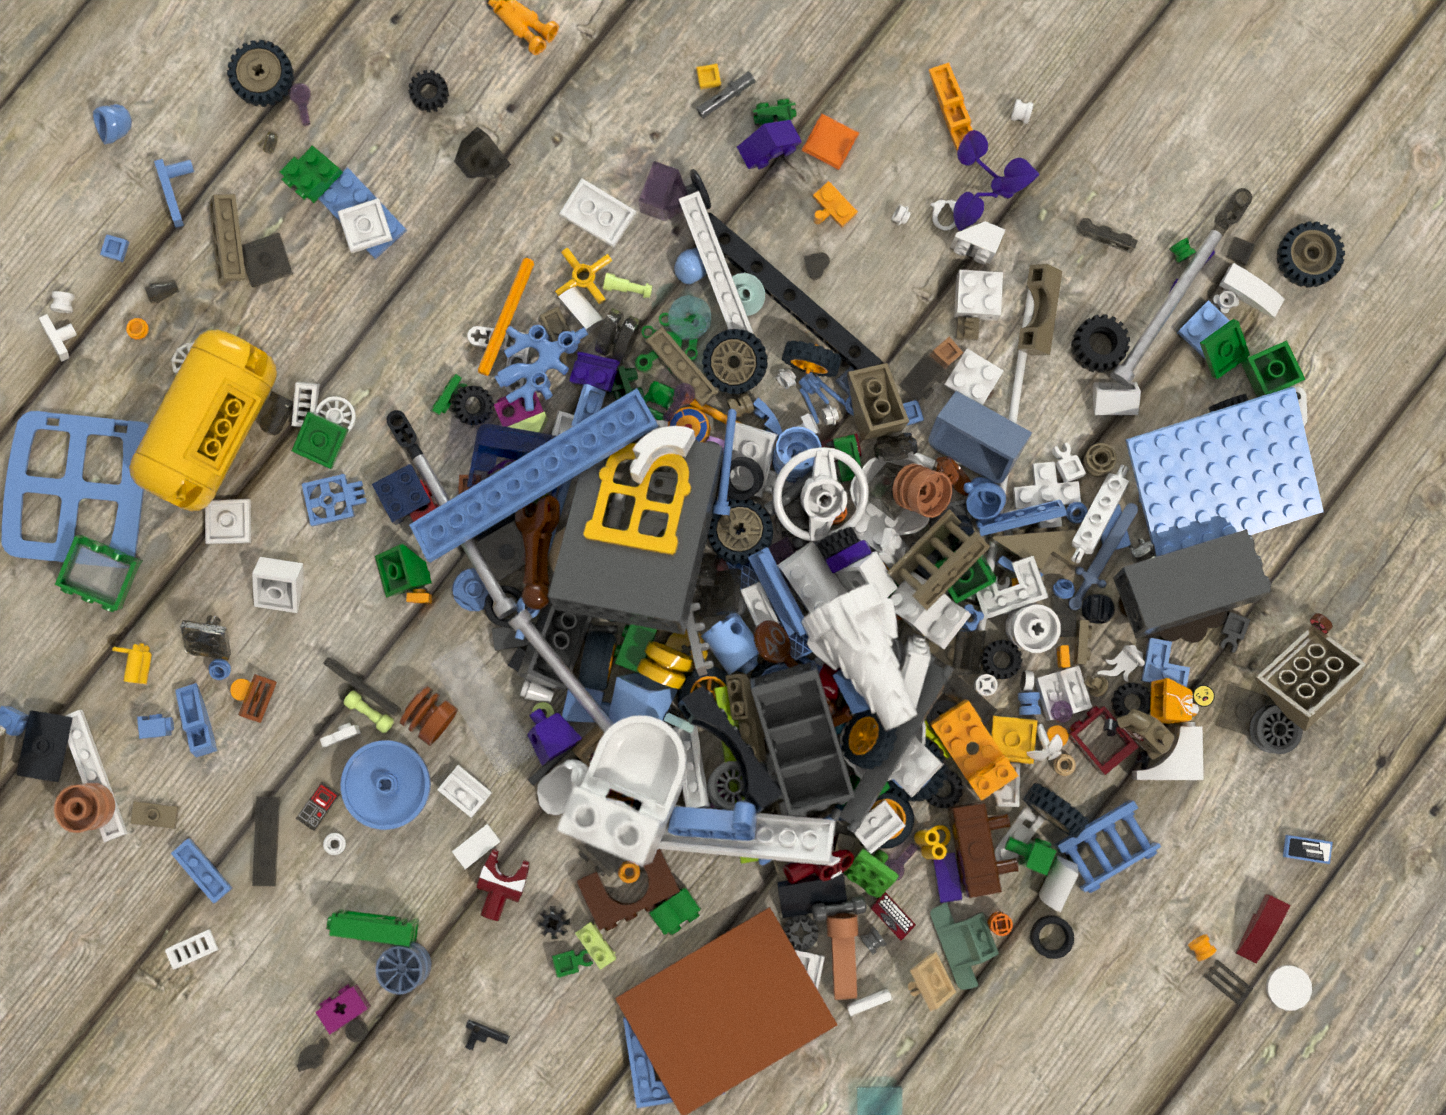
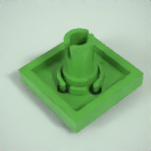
M862 849L854 857L853 864L843 872L851 882L858 884L876 899L892 886L899 877L897 873L885 865L888 855L882 850H877L875 855L872 856Z

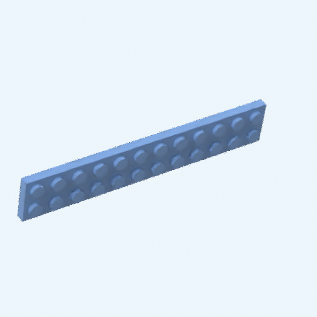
M636 388L409 524L426 560L431 563L657 428L659 425Z

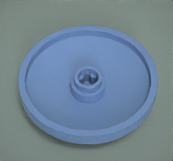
M376 741L363 746L348 760L341 777V795L347 810L357 821L374 829L389 830L410 823L422 812L430 795L431 780L425 761L413 748L397 741Z

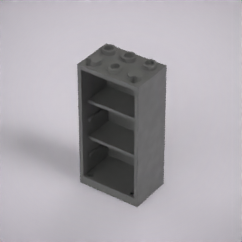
M1247 529L1123 567L1113 579L1135 638L1144 637L1256 602L1271 592V582L1264 574L1262 559L1257 555L1254 548V539L1249 535Z
M815 660L750 679L752 694L789 816H803L809 810H824L830 804L837 802L838 804H845V802L851 801V798L855 797Z

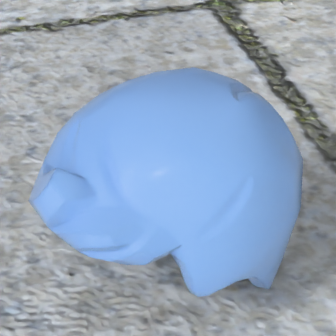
M697 247L687 249L677 257L674 272L682 283L693 284L707 275Z

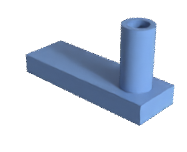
M163 159L156 160L154 163L175 228L184 226L169 179L193 173L194 169L191 160L165 166Z

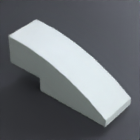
M1235 263L1228 268L1219 285L1228 291H1232L1237 295L1236 298L1272 318H1275L1285 300L1265 282Z

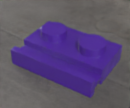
M578 351V358L574 363L569 381L581 386L589 384L603 391L611 392L617 374L616 369L620 362Z

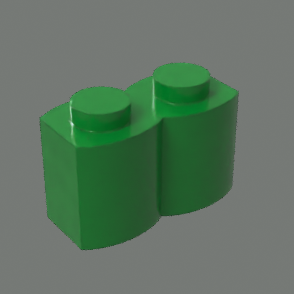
M684 887L669 900L664 901L650 911L649 914L664 935L669 933L672 936L681 929L680 924L687 920L690 923L700 916L698 912L701 910V907L689 889Z

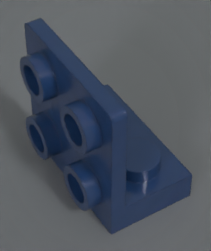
M411 464L372 484L391 522L395 525L404 522L403 517L431 502Z

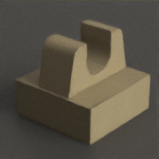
M958 316L956 339L978 341L980 318Z

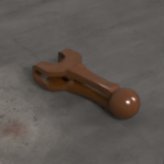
M553 496L540 498L537 505L531 502L516 511L515 523L522 532L525 546V575L523 583L526 586L522 591V601L525 606L532 610L542 609L549 602V589L547 587L549 585L548 552L552 532L560 520L559 501Z

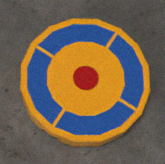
M681 408L674 412L668 421V426H682L694 430L695 438L698 442L705 443L709 438L711 431L709 420L704 412L698 408Z

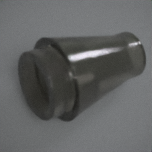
M175 279L149 283L150 286L145 287L151 304L155 302L158 304L179 292Z

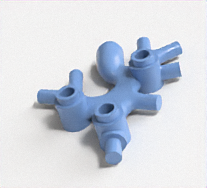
M541 325L532 326L528 334H522L512 326H509L506 334L515 339V343L503 350L507 358L528 347L535 348L539 353V358L535 363L512 364L497 372L498 375L494 376L501 388L503 386L508 387L521 378L527 380L524 386L506 395L509 403L522 397L525 402V411H533V394L535 391L542 393L546 400L550 399L553 396L550 391L551 382L545 373L549 369H556L563 375L568 372L569 368L560 362L559 358L563 352L571 354L577 350L580 343L579 340L589 335L585 327L576 332L574 330L562 332L558 336L557 341L550 342L547 331Z

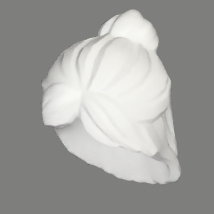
M566 759L563 763L554 767L550 773L543 776L538 783L537 789L541 808L547 814L560 815L564 813L574 787L582 785L589 766L580 760Z

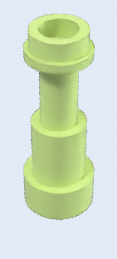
M606 273L603 290L611 292L612 290H617L625 293L631 291L643 294V298H650L653 285L646 283V286L630 283V280L615 277V274Z

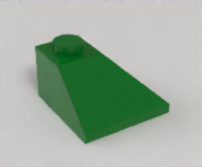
M399 544L375 556L386 598L413 591V589H420L432 583L427 563L404 544Z

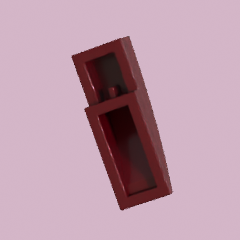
M1265 894L1257 913L1253 914L1235 953L1257 964L1279 930L1291 905Z

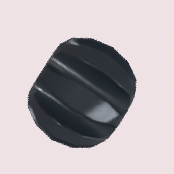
M1102 594L1087 596L1081 607L1085 620L1095 624L1109 622L1115 612L1112 599Z
M550 906V913L543 909L540 915L544 920H537V927L543 926L545 928L541 934L546 937L547 933H551V940L558 939L557 932L564 936L568 930L563 925H570V918H563V915L567 912L562 908L561 912L557 913L556 906ZM551 917H552L554 920H556V919L559 920V923L557 924V928H555L554 925H552V926L549 925V922L551 921Z

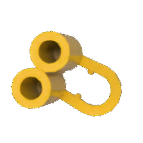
M140 643L139 645L134 644L132 649L112 648V651L128 653L123 681L147 684L152 657L148 645L144 646V644Z
M937 825L929 830L917 831L914 835V840L922 848L921 855L923 858L940 860L946 856L945 846L949 843L951 834L944 825ZM939 829L943 830L946 835L945 840L941 843L938 842L939 834L937 830Z

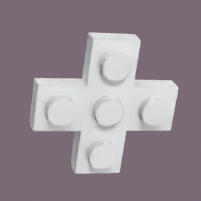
M1055 462L1032 464L1034 485L1013 488L1015 510L1059 499L1063 505L1081 502L1079 481L1057 483ZM1061 517L1038 522L1039 528L1062 527Z

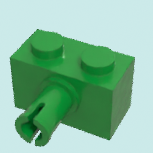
M1011 836L1008 837L1004 848L1022 856L1019 865L1046 876L1057 851L1051 848V843L1038 838L1035 841L1029 840L1028 843H1024Z

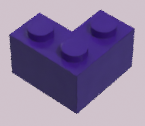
M791 120L763 124L740 143L737 149L748 169L758 168L760 170L769 165L770 159L782 154L788 156L796 151L795 147L802 143Z

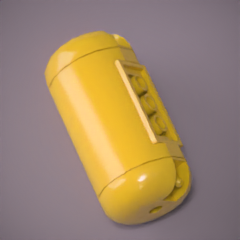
M207 330L200 334L194 341L192 348L188 352L135 451L136 453H134L131 459L129 469L134 483L143 490L184 510L200 511L208 507L215 498L275 384L277 370L272 357L246 340L222 330Z

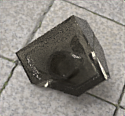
M476 127L461 141L454 159L455 164L467 178L486 177L487 179H496L511 165L490 136L479 127Z

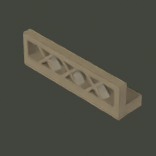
M214 194L209 200L208 205L218 285L225 286L228 281H244L246 275L235 194Z

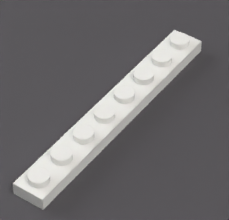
M698 191L680 198L679 202L728 329H743L753 333L700 192Z

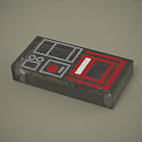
M321 782L296 819L311 830L316 831L341 794L324 782Z

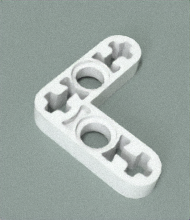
M472 327L468 332L469 342L475 347L487 348L486 339L480 338L476 342L472 336L480 332L481 336L488 337L487 333L489 332L490 340L494 328ZM508 334L505 335V342L501 345L500 351L509 348ZM530 347L507 359V366L511 365L515 358H520L523 360V363L528 364ZM525 378L517 381L520 386L516 387L515 390L525 385ZM511 386L505 387L509 394L515 391L512 390Z

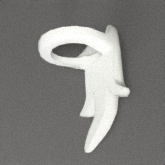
M1125 645L1123 650L1113 660L1106 659L1108 664L1113 665L1117 663L1115 668L1110 671L1101 670L1097 674L1117 676L1124 671L1123 679L1129 682L1128 674L1137 666L1142 667L1145 665L1143 653L1138 651L1135 645Z

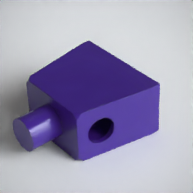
M539 708L529 715L535 726L527 735L542 766L574 747L582 739L559 713H555L547 718Z

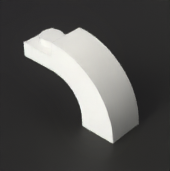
M668 426L656 429L644 436L633 449L636 458L630 466L633 481L641 484L653 462L663 455L678 454L686 457L696 439L694 430L682 426Z

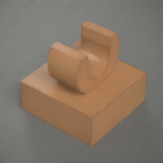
M950 337L932 351L945 368L963 354L962 350Z

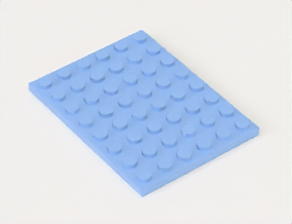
M1294 387L1125 439L1155 557L1246 529L1249 535L1256 534L1324 512Z

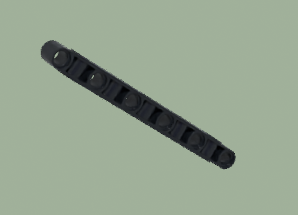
M708 212L718 241L721 237H728L730 239V242L726 245H722L719 242L724 257L742 273H749L758 278L764 287L765 293L834 353H837L843 361L855 370L884 364L878 356L715 215ZM757 264L760 265L763 268V270L759 273H755L751 270V267ZM790 292L794 294L795 299L787 301L783 295ZM820 320L825 321L828 327L819 329L816 326V322ZM853 348L857 349L860 352V356L853 358L849 355L848 351Z

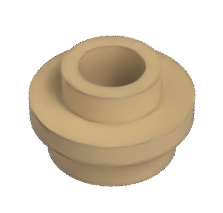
M1061 754L1055 758L1053 767L1057 774L1068 776L1074 772L1076 763L1072 756ZM1062 761L1068 763L1066 769L1061 768L1060 764Z

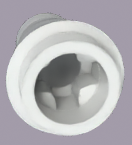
M525 679L520 696H523L525 700L550 703L554 691Z

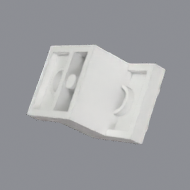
M911 573L922 585L927 581L918 574ZM904 580L889 598L893 602L895 614L904 619L915 631L942 649H945L971 614L954 603L945 593L926 611L912 596L916 591Z

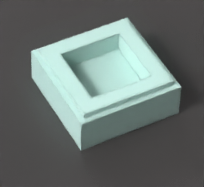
M667 713L664 721L690 733L693 731L694 725H691L682 718Z

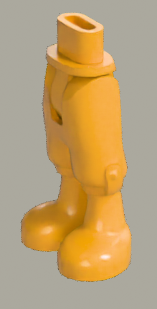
M489 0L488 2L494 8V13L513 31L515 36L525 38L528 41V50L535 56L546 49V41L551 43L558 33L559 24L557 22L541 23L535 11L529 10L516 0ZM528 27L535 29L544 39L534 35Z

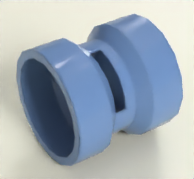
M1040 692L1018 693V700L1021 705L1019 707V715L1041 714V707L1038 706Z

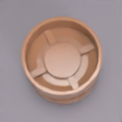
M99 783L69 786L60 792L54 804V814L59 825L65 830L74 833L102 828L110 822L115 812V800L112 793L107 787Z

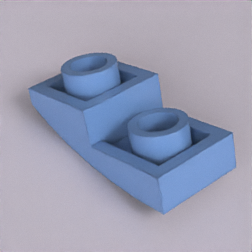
M758 397L753 403L755 409L753 413L761 420L767 419L763 428L768 432L778 434V439L780 434L783 433L781 426L770 408Z

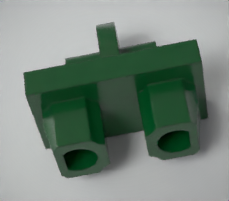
M624 366L618 367L612 390L607 392V395H614L615 400H618L635 390L631 389L630 382L638 380L636 368L625 369ZM638 387V391L644 398L645 395L643 389L641 387Z

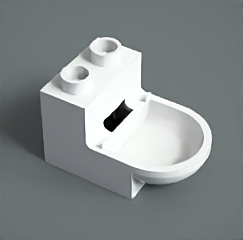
M649 716L627 717L612 725L602 736L582 785L574 787L557 830L641 866L652 863L686 780L684 778L686 753L683 743L674 729L665 722ZM609 790H615L643 802L640 810H635L621 801L606 798Z

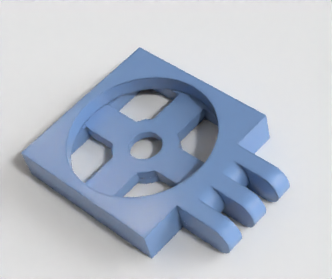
M341 474L303 483L302 488L310 525L314 527L355 517L353 506L367 503L366 498L357 499V496L365 494L364 490L355 491V488L363 486L362 481L348 484L346 475ZM329 482L339 484L343 488V492L332 493ZM320 485L322 494L319 498L310 500L313 490ZM326 496H330L332 498V502L330 504L324 503V498ZM346 501V508L343 513L336 515L334 508L336 503ZM322 506L325 508L327 518L318 517L312 508Z

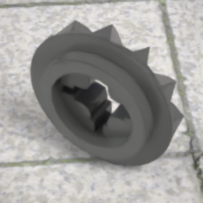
M799 915L791 917L783 928L795 950L805 951L811 949L817 942L818 927L808 916ZM800 923L804 931L810 932V934L803 936L802 943H800L797 935L791 934L798 931Z

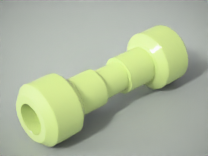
M355 690L349 692L345 697L344 705L349 709H356L360 713H364L376 724V729L380 732H388L394 724L392 717L387 714L382 715L370 708L362 700V696Z

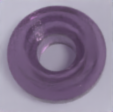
M1061 700L1052 705L1051 716L1055 721L1064 723L1072 717V707L1068 702ZM1061 708H1063L1065 711L1064 715H1062L1060 712Z

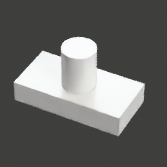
M47 314L39 317L40 323L61 362L69 359V354L63 341L77 335L73 326L68 324L56 330Z

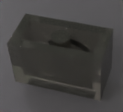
M930 349L901 381L899 386L917 402L922 398L927 400L935 391L932 388L936 382L941 383L947 377L948 373L946 370L950 366Z

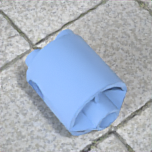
M736 610L701 636L705 643H709L710 650L729 675L735 671L747 674L759 665L757 658L760 653L756 649L754 635Z

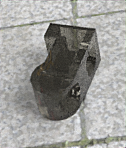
M272 391L268 399L273 403L267 415L261 418L260 428L268 435L274 436L283 429L293 410L294 402Z

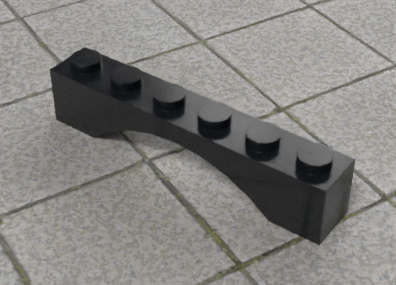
M701 686L681 699L677 707L688 722L714 734L732 752L742 774L743 797L748 803L755 806L756 813H760L777 801L783 794L777 781L771 779L766 766L757 760L752 747L741 738L739 729L736 726H732L728 720L727 713L715 703L713 694L706 690L704 686Z

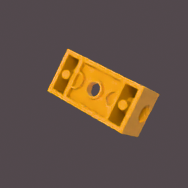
M967 699L961 701L929 723L981 801L1019 776L1007 757L1003 755L981 722V718ZM976 742L978 744V751L975 754L967 753L966 746L968 743Z

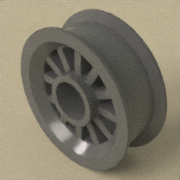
M1267 705L1260 708L1251 719V739L1264 752L1285 754L1294 750L1301 741L1303 729L1288 719L1277 705ZM1276 724L1278 726L1277 734H1275L1274 727Z
M737 761L721 764L712 772L708 779V797L713 805L720 810L734 811L735 798L737 802H747L741 798L743 796V780H740L742 774ZM728 782L736 783L738 787L737 792H731L728 789Z

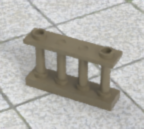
M950 509L887 572L898 585L905 580L916 591L912 595L914 599L926 611L990 548L976 531L970 537L958 527L961 521ZM950 533L963 542L962 546L955 553L942 543ZM935 548L948 559L939 569L927 559ZM919 565L932 575L923 585L911 575Z

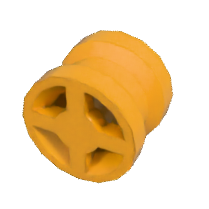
M1207 934L1197 937L1188 944L1190 950L1195 952V958L1198 962L1209 958L1217 951L1215 946L1210 944V938Z

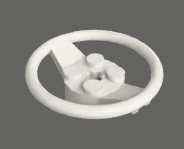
M826 447L805 450L790 459L778 474L773 490L774 509L781 524L798 538L813 542H820L826 536H830L833 532H838L840 529L854 528L863 516L868 503V483L860 465L848 454ZM814 457L812 478L805 481L800 495L801 505L809 515V532L798 528L787 517L782 505V489L789 473L801 462ZM834 458L847 464L856 475L860 488V497L852 517L838 529L830 531L833 520H835L834 518L839 516L842 511L844 512L847 504V494L836 476ZM825 494L828 497V499H825L824 503H821L819 498Z

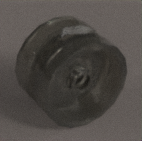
M612 308L600 329L595 352L607 356L613 349L612 358L620 363H625L637 338L641 319L630 315L624 321V313Z

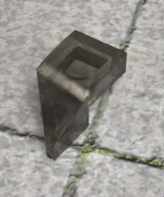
M1051 594V609L1058 616L1061 624L1059 637H1076V614L1057 595Z

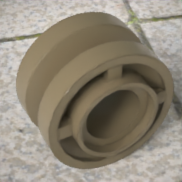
M1094 444L1085 454L1083 466L1094 477L1106 476L1116 464V452L1107 444ZM1095 457H1102L1105 463L1099 464Z

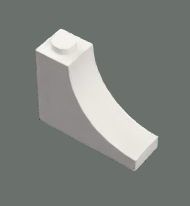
M1183 722L1182 726L1175 727V738L1167 754L1159 762L1147 769L1132 771V779L1204 780L1202 727H1195V722Z

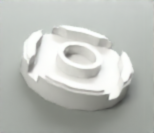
M1282 965L1269 974L1266 982V993L1277 1007L1287 1011L1297 1010L1304 1007L1310 1000L1312 983L1302 969L1292 965Z

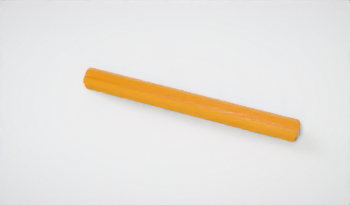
M529 258L522 260L478 367V373L488 376L506 335V330L511 323L534 267V261Z

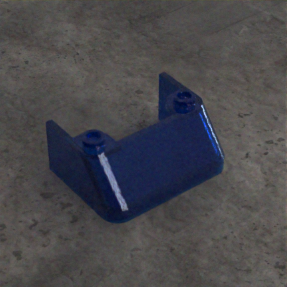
M494 424L481 425L476 434L467 488L469 489L474 486L477 471L488 472L495 467L497 457L518 460L555 438L556 435ZM558 487L552 490L551 496L557 497Z

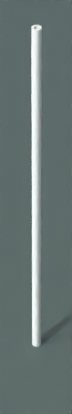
M1029 289L1022 328L1030 323L1034 311L1033 296ZM1020 350L1018 352L1008 417L1014 423H1017L1027 353ZM1008 476L1004 480V482L998 483V485L1002 487V489L1004 490L1005 494ZM990 541L987 562L994 573L998 546ZM983 618V620L979 621L976 628L977 633H985L987 619Z

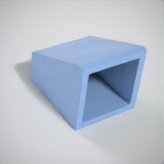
M641 673L618 676L608 717L614 724L632 716H649L663 721L678 689L658 683Z

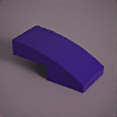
M955 852L947 853L943 859L933 860L940 903L962 900Z

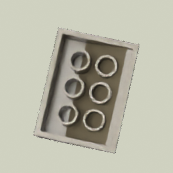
M1312 625L1256 676V681L1285 716L1306 731L1362 679L1367 664Z

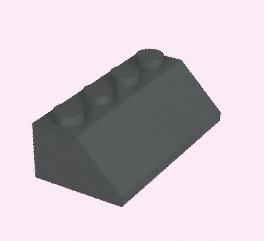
M550 600L541 609L535 628L571 672L574 669L592 617L555 610ZM529 642L517 675L536 684L566 690L565 684Z

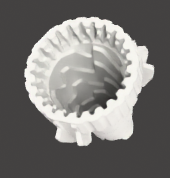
M875 583L852 590L823 605L801 620L809 637L807 642L809 648L833 670L841 668L846 679L850 678L857 692L865 698L872 714L877 713L886 731L907 722L917 715L915 707L903 687L902 682L904 680L898 669L900 665L891 648V645H893L891 640L898 637L894 605L891 599L881 595Z

